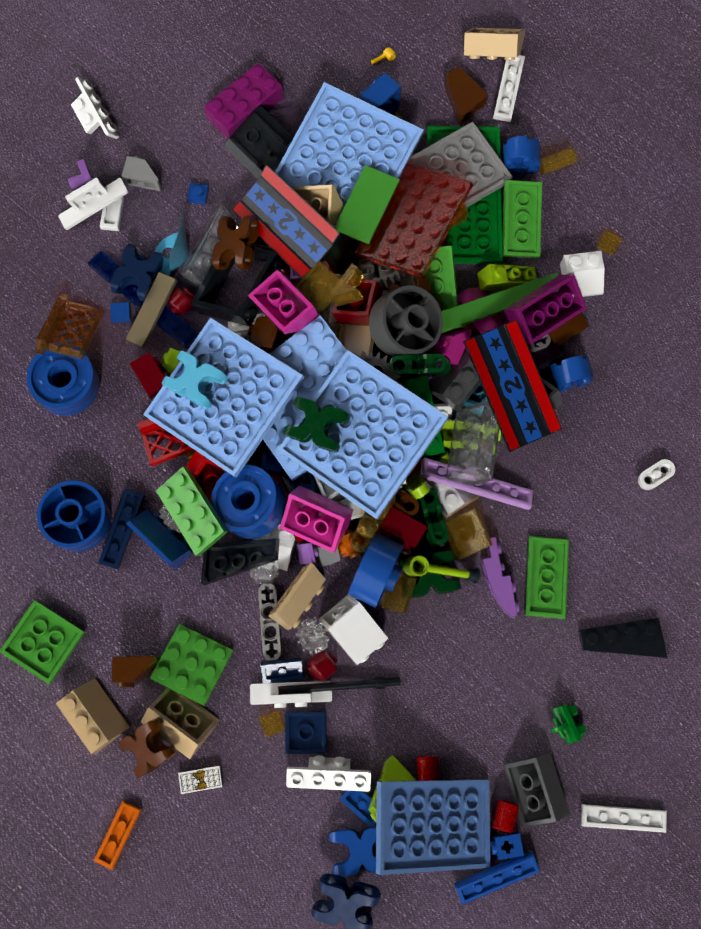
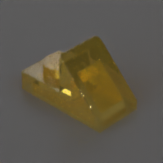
M351 264L328 294L334 305L341 306L363 300L359 290L356 289L364 278L357 266Z

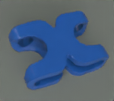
M376 826L365 828L361 837L353 829L335 830L329 833L331 842L343 843L350 850V856L346 861L333 865L332 874L338 876L355 875L359 872L362 864L368 872L376 873V856L372 851V846L376 841Z

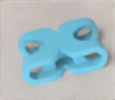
M181 350L177 359L184 364L183 374L178 378L165 376L161 384L179 396H187L196 405L209 410L213 403L205 396V388L212 382L224 384L228 376L208 363L202 364L196 357Z

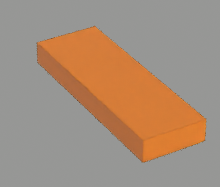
M125 800L122 801L94 858L95 862L111 870L114 869L142 811L141 808Z

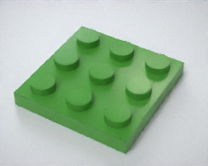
M34 600L0 649V653L51 685L86 632Z
M179 624L150 679L205 707L233 654V650Z

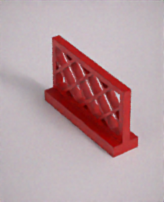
M150 419L137 423L143 437L149 463L152 467L194 451L193 448L174 435L166 434L167 431ZM159 435L155 443L149 442V437ZM163 438L170 439L166 448L159 445ZM175 442L182 444L178 450H170ZM156 449L162 450V455L154 459L153 454Z

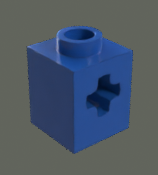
M517 831L492 836L493 841L490 842L492 855H496L498 860L524 856L520 833ZM504 841L511 844V846L507 847V851L501 848L504 845Z

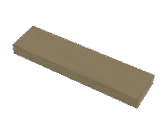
M158 273L126 338L128 342L145 348L177 283L176 279L163 273Z

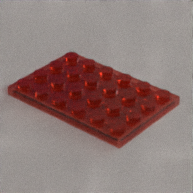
M406 164L399 178V184L370 244L361 241L355 251V255L361 259L424 277L469 195L473 183L466 179Z

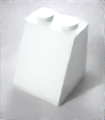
M346 595L318 619L356 665L365 662L374 650L380 649L388 639L361 603L349 595Z

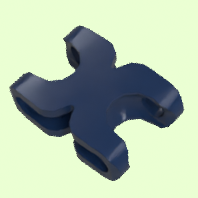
M127 244L121 256L123 267H118L113 274L110 283L111 292L121 294L126 286L136 285L138 286L137 295L139 300L144 302L153 285L151 279H155L158 273L161 272L164 263L163 254L153 252L149 259L139 261L137 259L136 246Z
M330 873L323 874L319 879V889L322 893L330 896L332 900L316 901L311 910L312 917L319 922L329 925H335L340 920H343L344 926L347 929H372V916L361 910L360 907H374L377 905L381 897L380 890L376 886L364 882H355L349 887L344 877Z

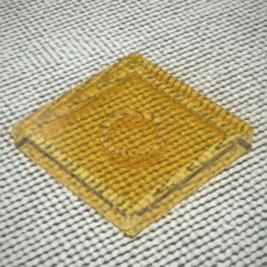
M320 260L295 286L315 307L319 315L346 287Z
M478 508L446 522L449 532L448 540L452 550L455 552L457 561L493 545Z

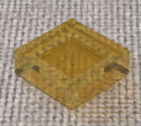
M606 230L596 247L612 256L622 239Z
M278 710L258 718L266 738L285 730Z

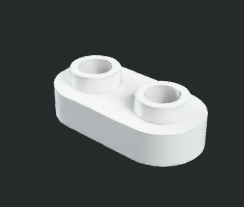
M667 459L660 460L639 475L638 484L644 490L654 489L674 475V464ZM661 468H664L666 473H662ZM645 478L650 479V484L645 482Z

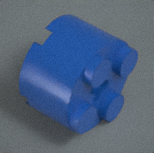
M517 136L507 140L506 145L504 143L503 164L513 177L539 171L541 162L540 142L538 139L528 140V136Z
M588 355L561 360V365L559 366L556 363L550 365L555 387L559 392L570 390V387L577 385V388L584 387L593 381L594 376Z

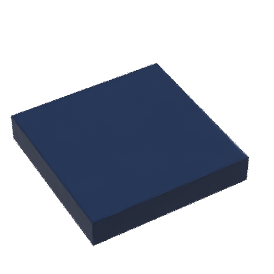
M326 711L285 712V754L327 753Z

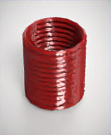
M438 756L416 757L417 781L440 780Z
M497 800L496 813H494L492 827L514 833L520 806L507 801Z

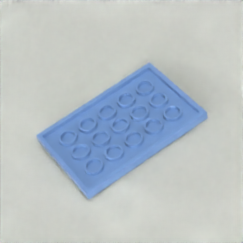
M489 780L377 781L376 874L388 875L490 868Z

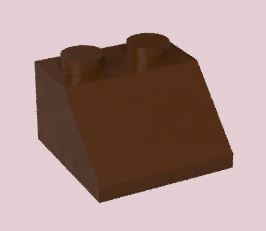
M268 316L258 317L254 325L250 324L247 335H250L249 342L269 354L278 327Z
M156 656L112 657L111 683H118V687L122 688L135 687L136 683H141L155 669L160 658Z

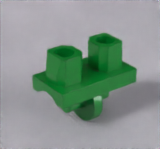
M565 704L551 709L555 717L552 719L555 727L550 729L551 732H558L560 738H565L567 744L582 740L581 736L587 730L582 722L574 723L572 717L578 714L576 706L574 704Z

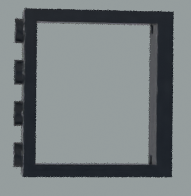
M251 247L255 252L254 259L264 261L265 264L248 295L276 270L279 272L282 270L285 262L278 256L277 252ZM235 257L225 270H217L212 264L190 304L200 314L250 327L260 308L248 295L239 311L212 304L235 263Z

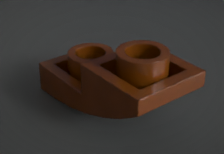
M579 313L548 334L554 344L559 346L589 327L583 314Z

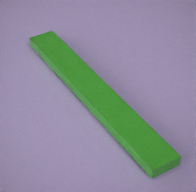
M558 273L441 311L443 318L441 333L504 312L505 308L559 276Z

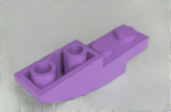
M496 537L488 538L486 540L488 558L481 561L483 573L496 602L510 618H514L517 616V612H519L518 600H514L513 594L516 592L515 581H511V576L502 577V574L505 573L504 563L500 562L499 554H501L500 542L496 541Z

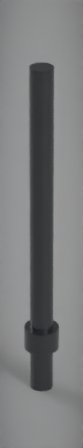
M382 676L370 680L278 686V695L374 687L376 689H385L387 686H400L401 680L400 677L384 678Z

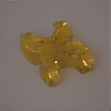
M395 495L378 520L367 512L364 513L350 540V546L353 550L357 552L366 551L375 533L379 531L396 499ZM357 537H364L366 543L359 545L356 542Z

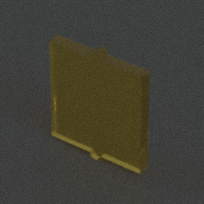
M404 574L399 576L393 591H386L381 608L391 610L393 613H396V611L406 613L417 579L407 577Z

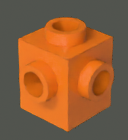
M360 528L353 532L351 529L346 530L338 545L339 554H342L343 558L350 556L352 559L362 554L360 550L369 547L363 529Z

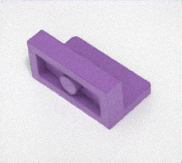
M84 159L76 161L81 174L68 179V183L73 191L93 180V176Z

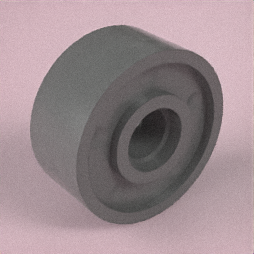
M402 286L384 294L374 303L369 315V329L375 344L380 350L391 357L417 355L428 351L439 340L443 328L442 313L437 301L429 292L417 286Z

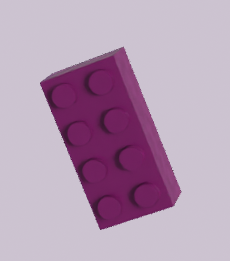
M257 63L204 106L206 117L228 139L259 105L268 111L284 98L283 87L265 68Z
M566 274L555 277L505 308L504 312L508 322L517 319L527 344H533L586 310L587 307L575 275Z

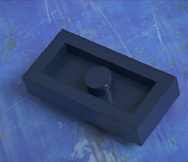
M302 657L261 661L263 683L303 680Z

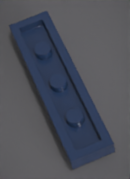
M125 489L98 562L100 565L119 570L133 532L126 523L139 515L145 499L144 494Z

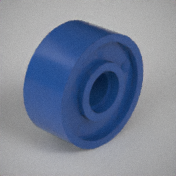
M66 344L49 346L40 351L29 364L26 375L27 386L31 395L47 411L60 416H71L86 410L96 399L100 387L98 372L86 354L80 349ZM71 378L66 386L60 387L64 379Z
M245 465L237 478L225 472L218 479L212 491L211 505L227 530L242 538L255 539L269 534L279 525L286 508V497L278 481L266 471L257 466ZM255 499L253 505L247 509L249 502Z
M70 480L56 484L44 494L37 510L38 526L44 537L58 547L71 552H82L97 546L106 537L111 526L112 515L107 500L94 487L82 481ZM79 508L78 517L74 521L68 522L67 516L69 512Z
M376 532L360 563L348 595L376 608L385 589L392 592L402 572L403 567L397 565L404 544Z

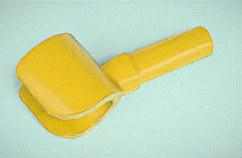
M387 47L381 56L371 60V64L373 65L385 58L389 62L393 61L396 58L395 51Z

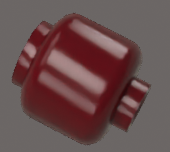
M184 286L182 288H175L168 299V303L171 305L169 309L176 315L179 313L188 314L193 307L190 303L195 295Z
M321 650L308 660L309 667H307V670L316 681H325L337 671L335 663L338 660L331 652L327 654Z

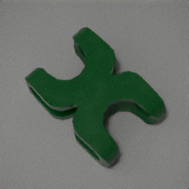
M442 354L399 355L390 359L389 369L392 373L401 375L402 378L425 375L429 377L445 376L451 371V363ZM438 362H442L440 368H436ZM405 364L404 368L400 370V366Z
M295 397L293 404L299 410L305 412V421L298 427L285 426L283 434L302 443H307L312 439L314 444L323 450L334 453L339 452L340 445L328 437V429L334 423L347 424L351 416L347 412L331 406L324 407L321 410L314 401Z
M430 488L428 494L418 499L419 513L423 524L427 526L425 535L428 545L433 550H440L446 545L449 532L445 518L442 515L438 494L435 489ZM434 535H440L441 539H437Z
M436 552L431 555L429 564L442 566L451 563L456 558L455 552ZM407 557L401 558L398 561V565L403 567V562ZM415 561L413 563V568L415 571H417L419 565L417 561ZM427 572L425 575L419 576V582L416 585L407 587L403 591V597L407 599L424 597L428 594L430 587L438 594L456 592L461 589V584L457 580H446L441 574Z

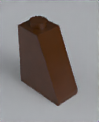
M460 66L446 74L444 87L456 120L461 126L487 104L488 93Z

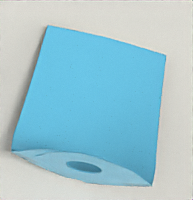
M183 209L179 231L164 238L155 250V252L163 254L164 249L172 248L170 258L163 256L164 263L161 271L167 276L175 272L188 259L189 255Z

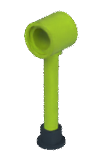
M409 556L403 562V570L409 576H423L430 572L465 578L467 581H472L473 584H477L480 579L479 568L462 570L431 565L423 556ZM415 561H417L419 565L417 571H415L413 568V563Z

